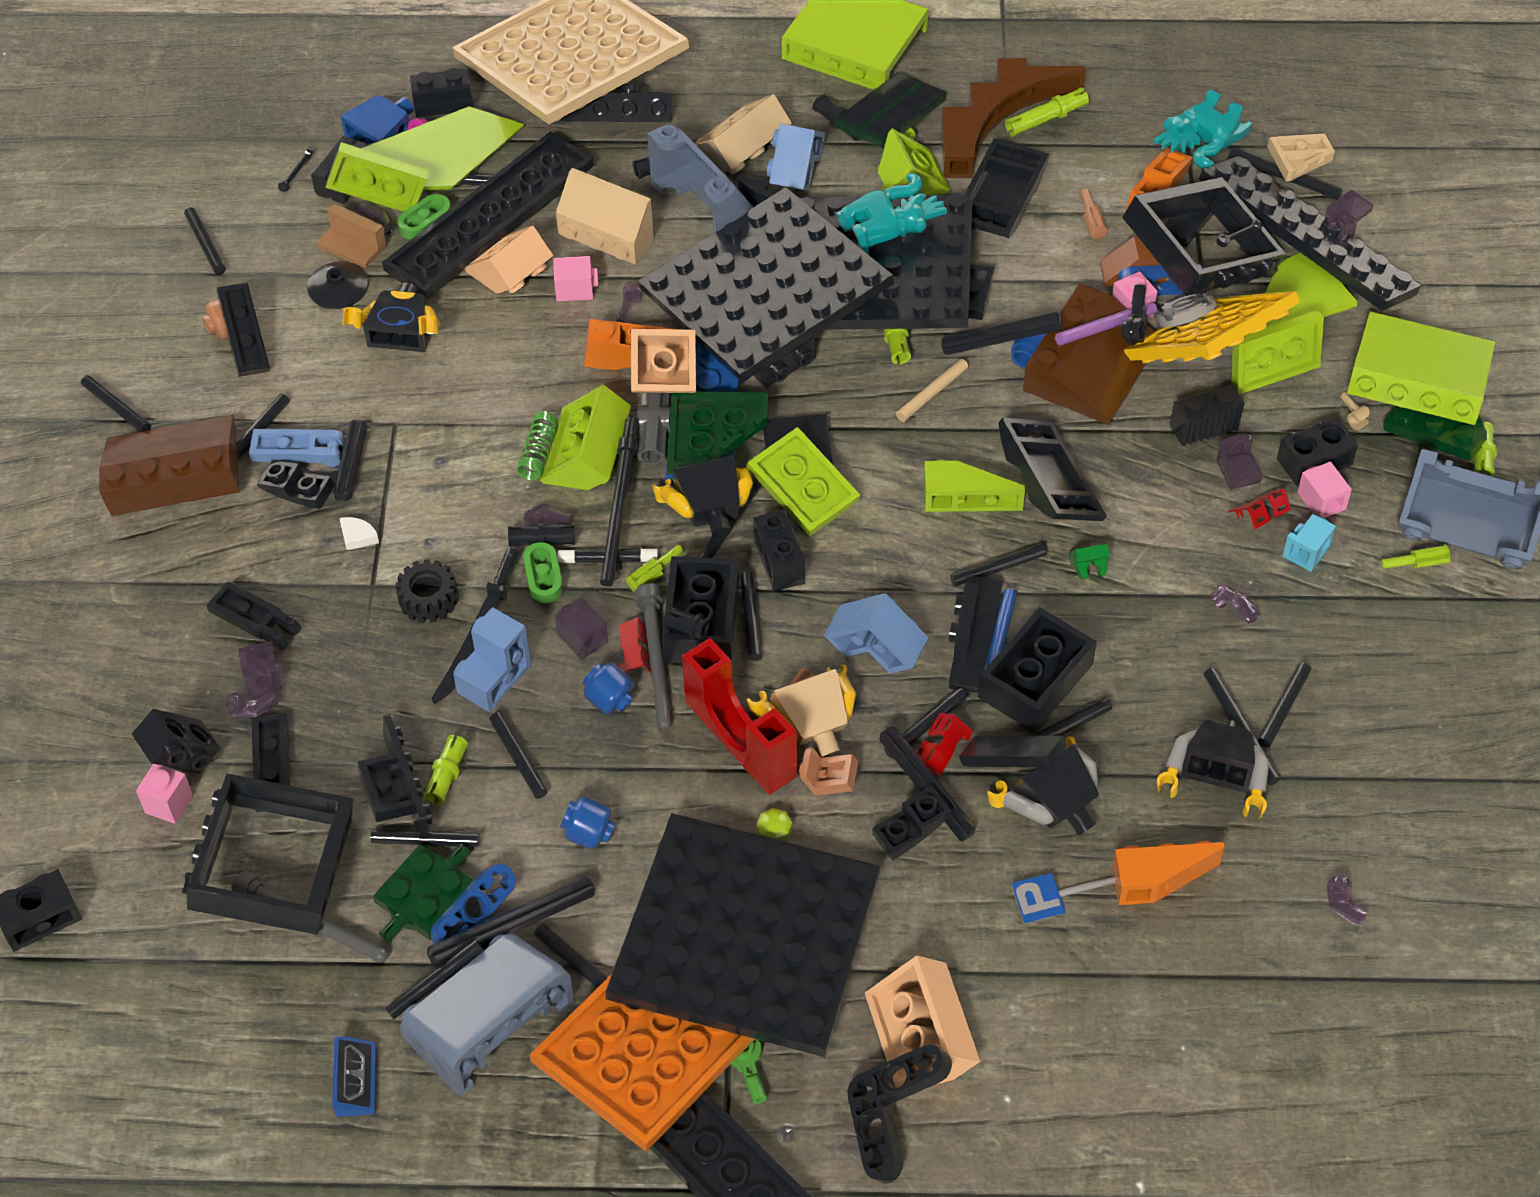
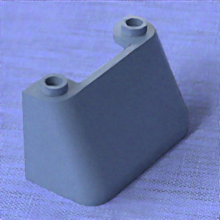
M665 125L647 133L651 186L659 194L664 192V188L676 189V193L679 196L692 190L712 210L713 233L718 232L726 224L734 222L754 208L727 176L681 129L676 126Z
M1422 449L1398 524V528L1403 531L1402 535L1416 541L1427 538L1502 560V565L1513 569H1521L1522 565H1529L1540 535V481H1537L1536 487L1527 486V488H1524L1525 481L1519 480L1518 483L1509 482L1452 466L1453 461L1446 460L1445 465H1443L1440 460H1437V452Z
M514 933L500 934L490 942L486 950L419 1004H413L404 1011L400 1024L402 1038L461 1097L474 1086L470 1075L475 1067L478 1066L482 1070L487 1066L485 1056L538 1012L545 1017L550 1013V1006H554L562 1013L575 1002L571 976L560 964Z

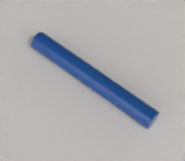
M1005 589L1003 591L985 668L1004 648L1017 595L1013 589Z

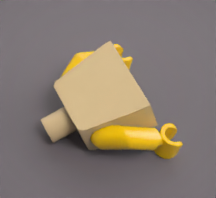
M843 664L840 665V673H837L836 669L830 670V667H827L825 673L774 690L770 697L771 702H768L765 691L759 692L761 700L759 702H752L750 698H747L749 711L753 716L761 717L773 708H776L797 731V745L801 746L814 741L820 757L825 758L840 751L834 733L842 731L848 724V720L852 717L856 692L847 677V666Z

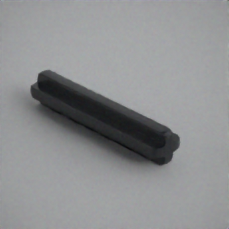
M353 419L348 425L333 489L334 497L339 501H348L352 497L367 432L366 422L363 420Z

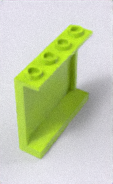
M808 0L782 36V59L875 90L889 80L890 71L918 31L926 33L928 27V8L904 0Z
M1370 312L1347 394L1475 425L1485 394L1495 341Z

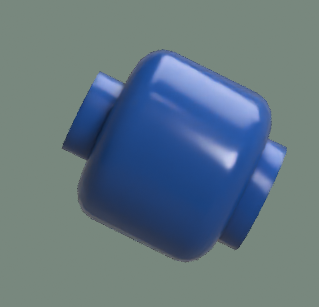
M601 663L597 664L582 683L585 686V698L604 714H610L616 709L623 712L635 698L631 694L634 687L633 679L614 663H607L604 666Z
M580 797L576 802L570 801L560 827L565 829L564 836L567 840L588 849H595L601 840L608 843L616 823L610 821L611 809L608 806L587 797Z

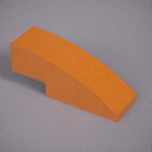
M1165 148L1145 168L1142 180L1131 190L1126 210L1135 195L1178 187L1187 173L1193 157L1178 151L1171 153L1170 148Z

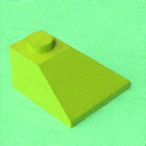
M892 128L888 132L878 174L883 182V190L895 185L910 184L907 181L906 175L914 173L919 175L923 182L919 193L931 196L946 194L950 187L931 150Z

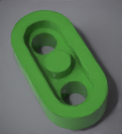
M432 194L403 212L398 218L401 236L410 240L451 209L449 199L441 194Z
M543 542L534 543L528 546L523 554L529 592L535 601L551 603L556 601L563 592L557 554L550 544Z

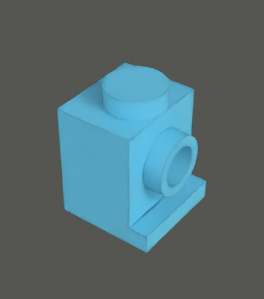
M1312 514L1305 524L1299 523L1294 532L1289 533L1282 557L1312 572L1330 548L1336 526L1325 518Z

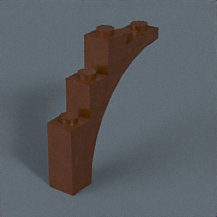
M998 58L996 82L970 83L969 107H942L941 138L944 177L973 178L975 158L980 145L989 132L1003 119L1022 108L1041 101L1050 100L1056 95H1066L1080 87L1084 88L1085 66H1027L1026 58Z

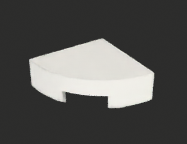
M350 517L339 518L347 550L379 543L375 529L366 521Z

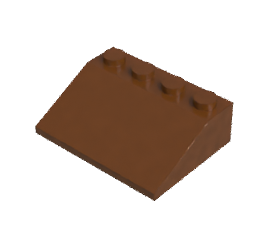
M1079 283L1060 312L1062 329L1047 333L1026 364L1023 391L1110 425L1147 363H1142L1141 360L1130 361L1124 352V349L1129 347L1127 340L1122 338V325L1064 345L1056 343L1055 335L1128 309L1109 294ZM1146 325L1147 336L1154 332L1148 325Z
M234 415L108 437L99 466L100 494L110 515H120L239 493Z

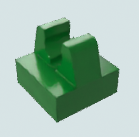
M1108 544L1079 548L1068 553L1070 565L1074 566L1080 580L1088 579L1087 568L1090 562L1096 567L1098 577L1107 574L1108 558L1110 557Z

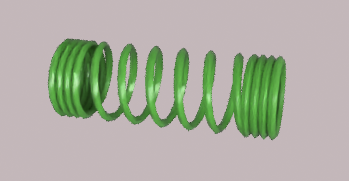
M541 411L534 415L532 426L529 429L530 433L527 436L523 453L520 456L521 459L516 468L518 474L525 479L536 480L541 477L544 468L543 463L546 461L545 456L549 453L547 449L551 447L550 442L553 441L552 436L555 434L558 426V419L552 413ZM545 419L547 421H550L553 424V426H549L548 424L539 423L537 420ZM537 432L541 436L550 437V441L542 437H534L532 433ZM535 439L540 443H548V447L546 448L541 444L531 443L530 440ZM532 445L536 449L546 450V454L536 450H529L528 446ZM530 452L535 456L544 457V460L541 461L534 457H528L526 453ZM522 465H525L526 467L532 470H538V472H530L524 469Z

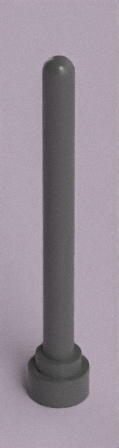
M644 584L636 588L635 600L636 606L644 613L657 724L661 730H667L671 727V716L657 613L663 603L662 592L658 585Z
M246 870L238 875L231 891L291 902L264 888L260 878ZM323 918L319 933L376 962L382 963L387 960L388 952L384 948Z

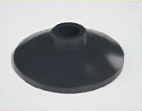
M332 262L323 265L311 274L307 282V291L311 300L315 304L328 309L349 307L360 301L368 289L366 273L359 266L349 262Z

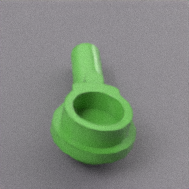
M754 1039L730 1064L736 1067L737 1071L743 1073L754 1104H760L767 1100V1095L756 1067L762 1053L761 1043L757 1039Z

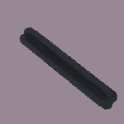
M1058 312L946 336L942 338L941 346L945 355H951L1055 332L1062 329V319Z
M890 726L880 733V742L920 792L932 786L952 811V815L945 823L960 841L970 838L975 833V825L896 727Z

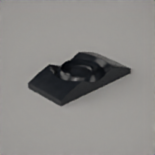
M993 138L964 194L972 195V228L1010 238L1020 225L1030 198L1038 189L1049 160V153Z
M1001 418L998 425L1006 461L1020 469L1022 478L1026 482L1029 501L1052 519L1104 521L1107 517L1105 511L1052 421Z

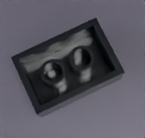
M671 556L665 613L672 615L667 612L670 606L694 615L701 613L705 615V619L710 621V627L704 639L692 640L688 634L663 626L662 647L664 663H682V655L709 638L732 661L739 593V559Z
M1039 607L980 674L978 698L1035 733L1091 668L1094 662L1097 641Z

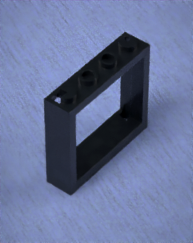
M1223 177L1135 195L1122 217L1185 296L1197 293L1204 294L1218 288L1225 289L1234 284L1248 283L1263 277L1269 278L1278 271L1277 267L1286 255L1262 225L1260 231H1250L1235 238L1249 258L1200 269L1160 219L1210 209L1231 234L1249 226L1253 220H1258Z
M226 773L222 788L217 789V791L214 790L213 814H207L204 819L202 836L205 837L203 843H196L192 856V864L195 865L193 872L185 874V884L182 893L187 894V910L318 935L352 822L354 798ZM234 806L331 824L307 905L207 886Z

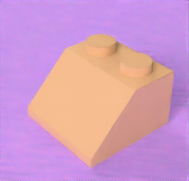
M532 225L506 235L466 266L465 271L497 294L507 290L513 293L525 285L523 279L529 274L535 276L547 267L545 262L553 254Z
M631 329V392L696 393L695 330Z

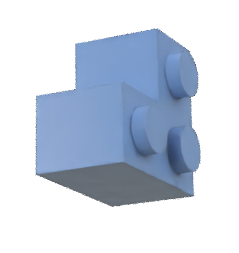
M780 124L779 129H775L773 134L772 146L776 147L774 159H770L767 166V176L770 177L769 183L809 190L814 162L821 160L826 132Z
M886 593L840 605L824 634L845 657L869 652L889 674L912 669L929 638L918 627V624L910 619L897 605L895 600Z
M493 607L484 617H479L475 621L471 630L475 651L466 660H462L457 665L453 674L457 693L488 712L496 706L531 666L526 627Z

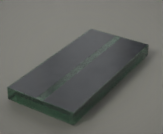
M897 72L836 118L835 127L884 148L888 132L892 128L903 134L945 102L947 92Z

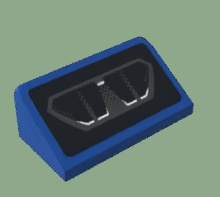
M344 1036L334 1037L332 1104L336 1117L375 1114L376 1042Z

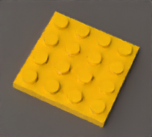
M1296 291L1215 297L1217 307L1210 313L1182 325L1161 327L1147 335L1143 343L1129 346L1124 349V352L1130 361L1141 360L1142 363H1149L1156 359H1161L1162 362H1169L1177 358H1182L1183 361H1190L1197 357H1203V360H1211L1220 356L1223 348L1242 343L1245 340V335L1265 329L1267 327L1266 323L1270 320L1287 316L1289 309L1299 304L1300 301Z

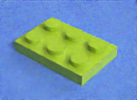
M798 427L747 463V469L809 537L860 501L861 495Z

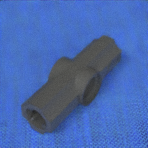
M643 392L642 405L638 406L637 431L639 439L637 457L638 461H642L646 466H658L660 462L665 461L667 435H669L671 393Z

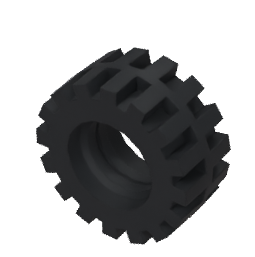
M426 559L424 564H419V561L413 562L412 568L406 566L403 569L404 574L399 573L397 577L398 582H396L397 598L404 615L408 614L409 619L414 621L417 617L419 623H425L426 619H430V623L436 622L435 618L440 617L442 620L446 618V612H453L454 605L458 603V589L453 571L450 572V568L446 564L442 566L441 562L437 560L431 564L430 559ZM425 586L440 588L438 592L428 597H420L414 594L418 589Z

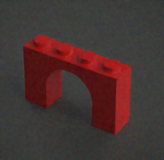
M709 638L682 655L685 703L768 795H771L797 778V731L776 708H773L755 721L751 720L740 704L733 687L732 661L717 644Z

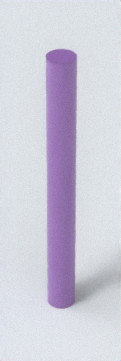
M1154 302L1144 304L1143 308L1146 309L1145 317L1157 312V306ZM1132 308L1057 333L1055 335L1056 343L1064 345L1120 326L1123 321H1127Z

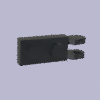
M229 581L206 605L208 612L261 640L264 639L269 645L280 650H284L289 645V642L282 634L272 629L275 624L283 631L289 632L292 635H297L302 630L300 624L292 617L281 612L280 608Z

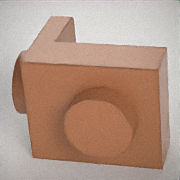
M813 748L805 749L799 773L801 780L815 796L852 792L859 761L853 754L821 758Z

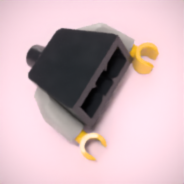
M1228 719L1222 720L1220 723L1206 720L1203 721L1198 730H1191L1176 739L1166 763L1168 770L1161 773L1157 778L1158 793L1163 784L1170 783L1173 785L1170 798L1175 797L1178 793L1177 774L1181 772V777L1243 793H1247L1250 790L1251 795L1243 805L1242 814L1244 817H1247L1249 805H1255L1259 809L1258 819L1263 816L1267 802L1262 797V792H1266L1269 762L1261 749L1254 745V735L1251 731L1239 728L1237 723Z
M1066 737L1065 743L1067 747L1051 767L1036 768L1011 786L1013 791L1008 792L1007 784L1004 781H997L995 785L999 794L987 791L989 804L995 808L1005 806L1041 825H1047L1051 829L1067 819L1078 836L1096 825V822L1084 806L1099 796L1097 790V765L1089 756L1075 746V739L1073 737Z

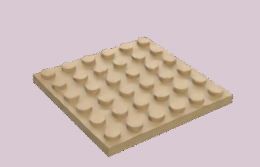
M542 0L452 47L455 58L547 124L559 121L567 114L583 108L589 102L607 95L613 89L629 83L632 79L646 71L653 70L659 64L675 58L681 52L689 49L688 38L629 0Z

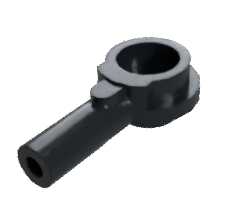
M1140 284L1134 285L1131 302L1132 312L1128 316L1127 321H1123L1121 328L1122 338L1127 340L1129 346L1143 343L1146 337V309L1143 308L1146 286Z

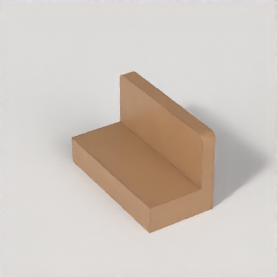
M335 203L327 210L330 228L317 241L319 248L361 268H366L387 247L381 224Z

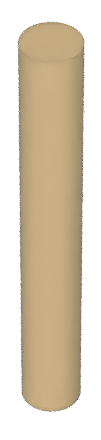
M959 359L901 407L896 412L897 418L905 422L968 369L967 362L964 359Z

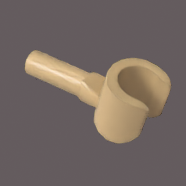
M1347 392L1342 393L1340 397L1351 411L1347 416L1349 425L1354 430H1360L1368 425L1369 421L1366 418L1370 414L1369 408L1366 406L1359 407Z

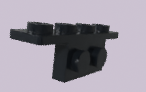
M630 81L613 89L607 95L589 102L583 108L567 114L559 121L671 122L672 95L670 92H645V86H638V82Z
M970 576L965 584L964 594L957 595L954 615H959L958 623H951L949 642L955 643L948 685L950 689L962 688L964 691L974 693L979 691L980 674L985 670L1002 587L1001 580Z
M390 714L384 715L383 737L389 754L358 761V771L376 822L411 815L419 839H426L427 825L432 824L429 804H422L420 799L423 797L422 786L418 776L412 777L413 763L410 752H403L404 739L401 727L399 725L394 726Z

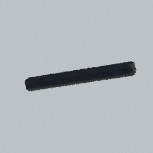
M583 877L429 946L427 948L428 958L434 967H439L475 939L483 947L500 934L514 933L595 895L594 884L589 877Z

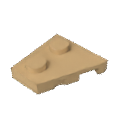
M1325 133L1270 137L1267 145L1285 181L1296 179L1331 162L1335 153Z

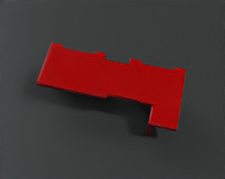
M1282 488L1268 491L1240 507L1229 510L1228 513L1235 512L1238 518L1239 514L1243 518L1242 510H1248L1255 530L1271 521L1263 500L1269 498L1275 518L1290 511L1291 507L1286 492ZM1281 492L1280 496L1276 498L1273 497V495ZM1258 503L1260 504V507L1252 510L1253 506L1257 505ZM1285 504L1286 508L1279 511L1278 508ZM1263 516L1264 520L1257 523L1256 520Z
M639 618L619 624L624 662L617 666L624 672L643 666L651 674L649 651L642 645L639 646L638 638H640L648 647L645 624Z
M939 713L928 735L944 736L941 743L938 745L924 741L917 754L927 767L938 776H941L959 740H969L973 730L954 714ZM949 720H951L949 726L947 727V729H946V731H945L944 729H945L947 723L949 722ZM933 749H935L934 752H933V754L931 755L930 759L927 760V758L929 757L931 751H932Z

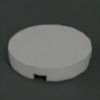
M1206 292L1203 294L1204 297L1197 298L1196 294L1184 295L1165 303L1161 307L1162 312L1157 310L1154 314L1157 325L1162 328L1173 327L1205 316L1217 307L1213 293Z

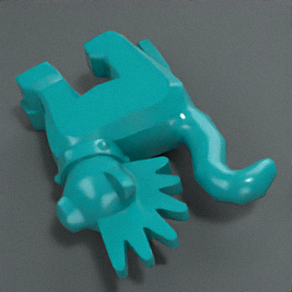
M1209 89L1201 103L1192 106L1180 115L1168 117L1163 124L1165 132L1154 139V144L1162 143L1161 149L1172 145L1171 153L1179 152L1180 150L1182 153H1185L1186 146L1194 149L1195 144L1200 145L1202 140L1207 145L1198 147L1192 156L1195 165L1204 169L1214 165L1213 161L1207 157L1215 156L1222 149L1246 137L1250 133L1252 123L1250 121L1245 124L1241 123L1243 106L1235 102L1228 106V110L1224 115L1214 110L1218 105L1221 94Z
M909 173L906 175V178L910 184L895 185L883 191H871L837 212L838 223L842 229L848 231L852 227L858 240L856 245L868 254L870 246L887 242L898 235L904 237L907 232L921 233L926 228L928 219L947 213L944 202H937L936 195L926 200V194L919 193L923 185L919 175ZM910 197L908 202L905 199H901V207L897 206L894 209L891 204L893 200Z

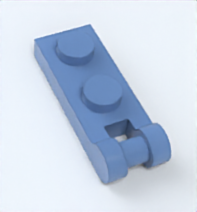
M253 429L249 456L251 462H271L275 460L282 462L323 463L326 466L335 467L340 464L341 452L339 449L343 446L344 435L337 430Z

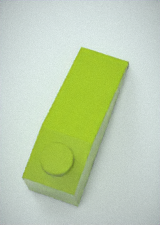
M924 461L925 512L1023 511L1025 485L960 461Z

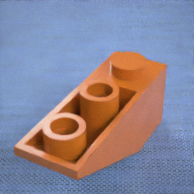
M589 319L584 346V367L614 371L631 367V329H681Z
M1203 840L1185 845L1164 843L1155 847L1140 848L1136 845H1130L1122 849H1115L1112 871L1115 877L1118 905L1155 903L1214 869L1221 863L1225 848L1224 842L1212 843L1211 841Z

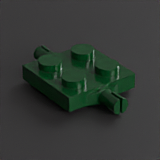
M420 844L373 895L374 902L388 911L392 917L390 922L379 932V935L388 943H391L403 928L417 931L431 940V929L434 923L473 882L472 878L461 872L458 868L471 854L470 850L466 846L463 847V844H458L455 850L447 858L437 856Z

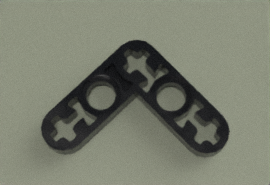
M932 1044L923 1045L857 1075L850 1082L847 1090L848 1101L863 1168L870 1178L888 1184L900 1176L903 1169V1159L890 1105L936 1085L948 1077L952 1068V1060L950 1055L941 1048ZM935 1057L937 1058V1061H935L932 1065L933 1070L930 1071L926 1069V1067L932 1064L931 1058ZM900 1069H905L906 1080L904 1084L899 1088H894L892 1084L894 1074ZM867 1086L872 1088V1090H870L868 1093L866 1088ZM866 1093L868 1101L862 1098ZM880 1118L882 1129L876 1137L870 1138L868 1135L869 1125L873 1120ZM882 1156L888 1158V1162L883 1164ZM882 1164L884 1171L878 1170V1167Z

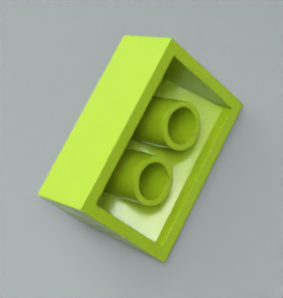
M601 385L564 406L539 481L548 485L590 490L600 484L607 483L614 473L613 465L618 454V440L623 435L625 419L629 415L631 405L605 385Z

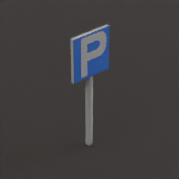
M1049 873L1013 882L1011 887L1023 923L1028 924L1066 914L1061 897L1115 884V877L1058 890L1053 874Z

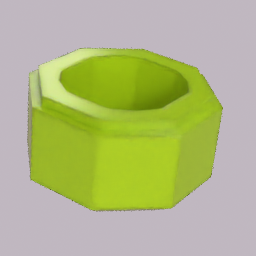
M772 808L761 813L757 822L758 835L784 842L788 841L792 832V821L787 812Z

